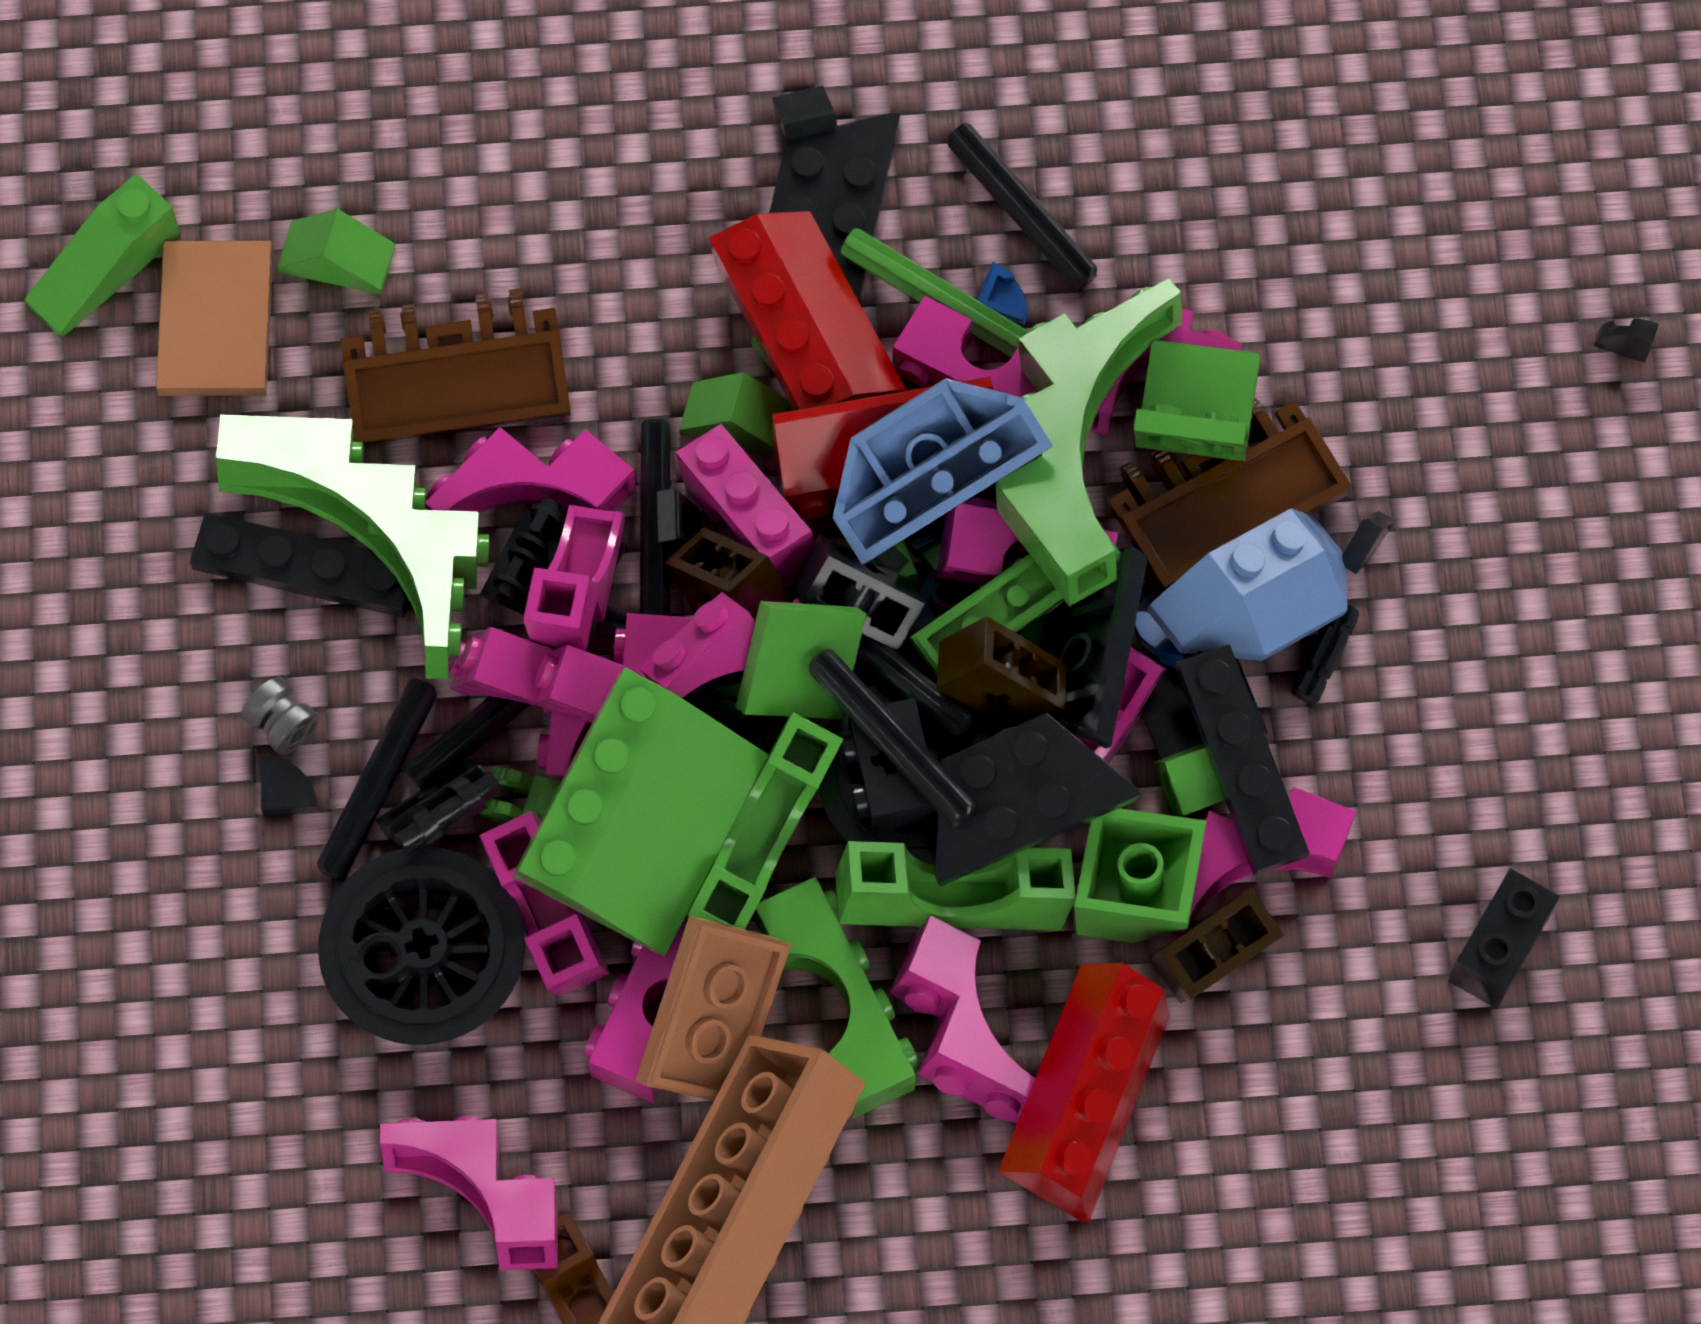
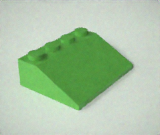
M624 667L612 684L512 877L664 957L769 754L678 695Z

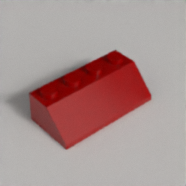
M810 211L756 214L709 237L714 262L793 411L906 391L903 382Z
M991 376L961 381L994 390ZM931 387L772 414L773 459L780 493L799 517L806 520L817 519L835 509L852 436Z
M1124 963L1081 964L998 1170L999 1173L1081 1222L1089 1223L1170 1018L1163 988Z

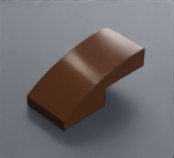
M568 1211L558 1217V1268L533 1270L562 1324H598L614 1292L600 1270L592 1250Z

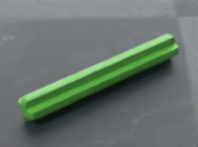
M855 228L852 230L842 245L840 253L843 257L920 303L923 297L927 296L971 319V335L1009 358H1012L1019 346L1018 338L1028 332L1026 329L861 229Z

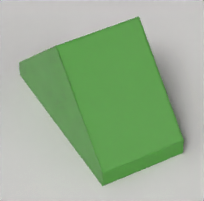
M337 208L291 221L277 270L278 273L382 295L395 251V243Z
M745 372L696 381L692 383L679 434L697 439L722 424L742 449L773 456L772 414L793 411L788 399Z

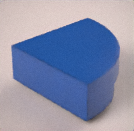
M992 262L977 300L1025 329L1028 305L1024 293L1008 269Z
M1137 611L1135 629L1139 643L1155 654L1158 661L1162 664L1175 667L1177 661L1185 659L1186 653H1180L1152 616L1148 612Z

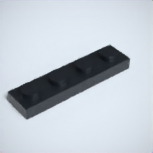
M206 512L190 559L192 570L404 618L409 602L396 576L370 549Z
M1230 644L1177 661L1174 668L1253 876L1305 859L1310 852Z

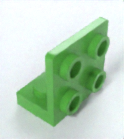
M1160 340L1153 341L1142 408L1136 410L1133 430L1136 447L1245 461L1260 366L1259 354Z

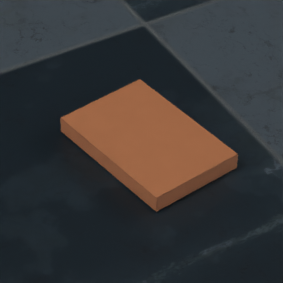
M164 241L156 390L159 396H267L273 246L271 241Z
M689 915L635 1080L645 1086L714 1101L748 1035L762 1036L792 944L780 938Z

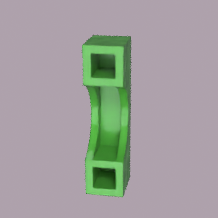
M794 712L786 719L685 920L688 921L689 915L746 929L788 840L819 788L843 738Z
M848 841L835 873L839 924L921 927L931 915L955 928L1061 931L1076 900L1071 849L1030 847L940 886L935 878V865L925 863L913 857L906 849L904 843Z
M813 877L759 902L754 914L755 923L760 933L783 939L792 944L783 970H802L821 976L839 991L847 1005L850 1017L848 1026L841 1040L828 1054L866 1083L851 1115L854 1119L914 1091L916 1079L914 1071L921 1068L918 1057L907 1037L900 1040L897 1039L889 1021L895 1019L892 1005L881 987L873 991L864 973L870 969V964L858 939L855 938L848 941L839 924L837 896L831 889L823 892L817 878Z

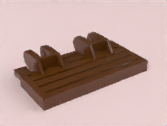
M521 288L509 290L507 300L509 313L513 316L516 336L494 339L491 320L494 317L492 302L488 298L487 293L477 294L475 296L482 341L474 342L471 320L425 326L428 348L421 349L414 304L402 305L400 317L402 330L406 334L408 351L387 354L384 315L381 314L380 309L368 310L374 356L366 357L363 335L340 338L350 413L353 420L354 441L369 445L571 415L556 309L534 310L533 318L536 333L528 334Z
M1255 398L1251 426L1261 442L1251 448L1247 445L1245 461L1200 455L1188 456L1181 461L1182 467L1190 478L1188 481H1185L1167 451L1155 449L1150 451L1151 465L1167 489V492L1158 497L1155 496L1143 473L1134 462H1129L1120 467L1121 476L1128 489L1107 499V504L1133 547L1148 556L1146 568L1161 593L1166 591L1209 552L1290 508L1312 515L1351 493L1353 486L1310 417H1305L1296 401L1275 411L1274 415L1283 428V431L1279 432L1269 414L1263 408V405Z

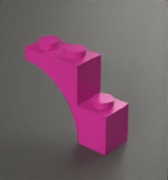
M499 427L488 439L481 437L469 448L464 457V463L451 477L444 475L433 484L427 494L425 507L426 510L472 511L481 513L509 504L528 502L540 504L542 498H548L557 502L566 510H568L569 505L616 512L636 491L635 473L630 465L586 429L574 441L567 439L560 444L552 454L549 461L550 466L548 467Z
M569 505L560 542L549 568L541 569L534 567L523 618L530 641L551 647L560 648L570 645L583 651L587 650L592 621L604 623L625 524L623 513Z
M721 592L712 601L701 606L695 613L694 618L672 639L659 645L654 651L653 656L639 669L648 680L683 698L700 685L712 679L744 671L756 621L746 609ZM796 598L792 603H801V602H800V600H799L798 598Z
M627 613L626 629H616L614 661L623 662V665L629 667L631 671L648 679L639 668L653 656L654 651L659 645L672 639L694 617ZM543 708V712L551 713L549 734H540L538 767L546 768V775L549 780L562 782L592 723Z
M490 627L467 637L466 643L461 642V656L451 657L449 673L455 676L450 689L470 697L491 696L519 701L593 723L617 675L624 667L629 670L630 668L570 645L553 650Z
M1293 787L1289 800L1310 853L1305 859L1269 871H1305L1331 878L1350 832L1356 811ZM1209 811L1205 820L1206 831L1187 929H1189L1199 911L1217 893L1232 883L1253 875L1232 819ZM1187 929L1179 930V931H1176V932H1178V933L1181 934V933H1183L1184 931H1186Z
M930 915L911 938L890 990V994L905 1001L907 1006L914 1011L931 1014L939 1018L918 1075L932 1081L944 1093L955 1096L960 1095L984 1107L986 1112L996 1119L1012 1121L1017 1124L1035 1077L1022 1069L1004 1051L993 1036L981 1011L975 983V965L981 941Z
M463 1116L454 1121L426 1122L417 1118H406L397 1123L380 1124V1147L385 1172L415 1174L430 1178L450 1187L466 1198L485 1219L496 1243L500 1270L558 1268V1203L555 1179H542L535 1175H519L511 1180H500V1142L496 1119L484 1120L476 1116Z

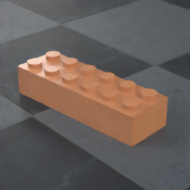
M749 1034L598 1324H744L768 1274L776 1264L777 1257L794 1223L800 1217L803 1206L820 1172L826 1166L829 1155L846 1121L852 1115L855 1104L866 1083L823 1049Z

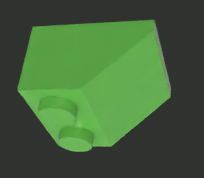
M1121 808L1091 820L1074 905L1077 935L1135 943L1187 929L1206 831V821Z

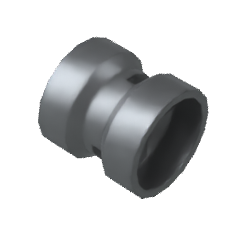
M282 677L270 679L261 685L247 699L241 711L242 717L252 728L262 729L267 734L268 744L279 755H286L302 745L315 731L320 721L319 715L308 704L296 701L293 688Z

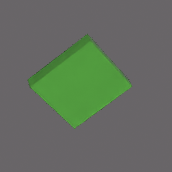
M760 601L736 708L745 715L789 717L794 712L805 718L842 719L844 710L810 675L809 663L820 652L829 648L853 671L867 614L858 607Z

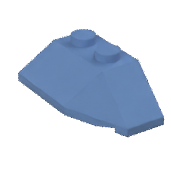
M945 378L851 437L833 519L863 565L1053 447V444L1023 397Z
M1290 508L1209 552L1148 606L1147 611L1180 653L1197 654L1198 651L1208 652L1230 644L1235 658L1263 661L1345 614L1347 611V569L1342 560L1343 552L1313 515Z

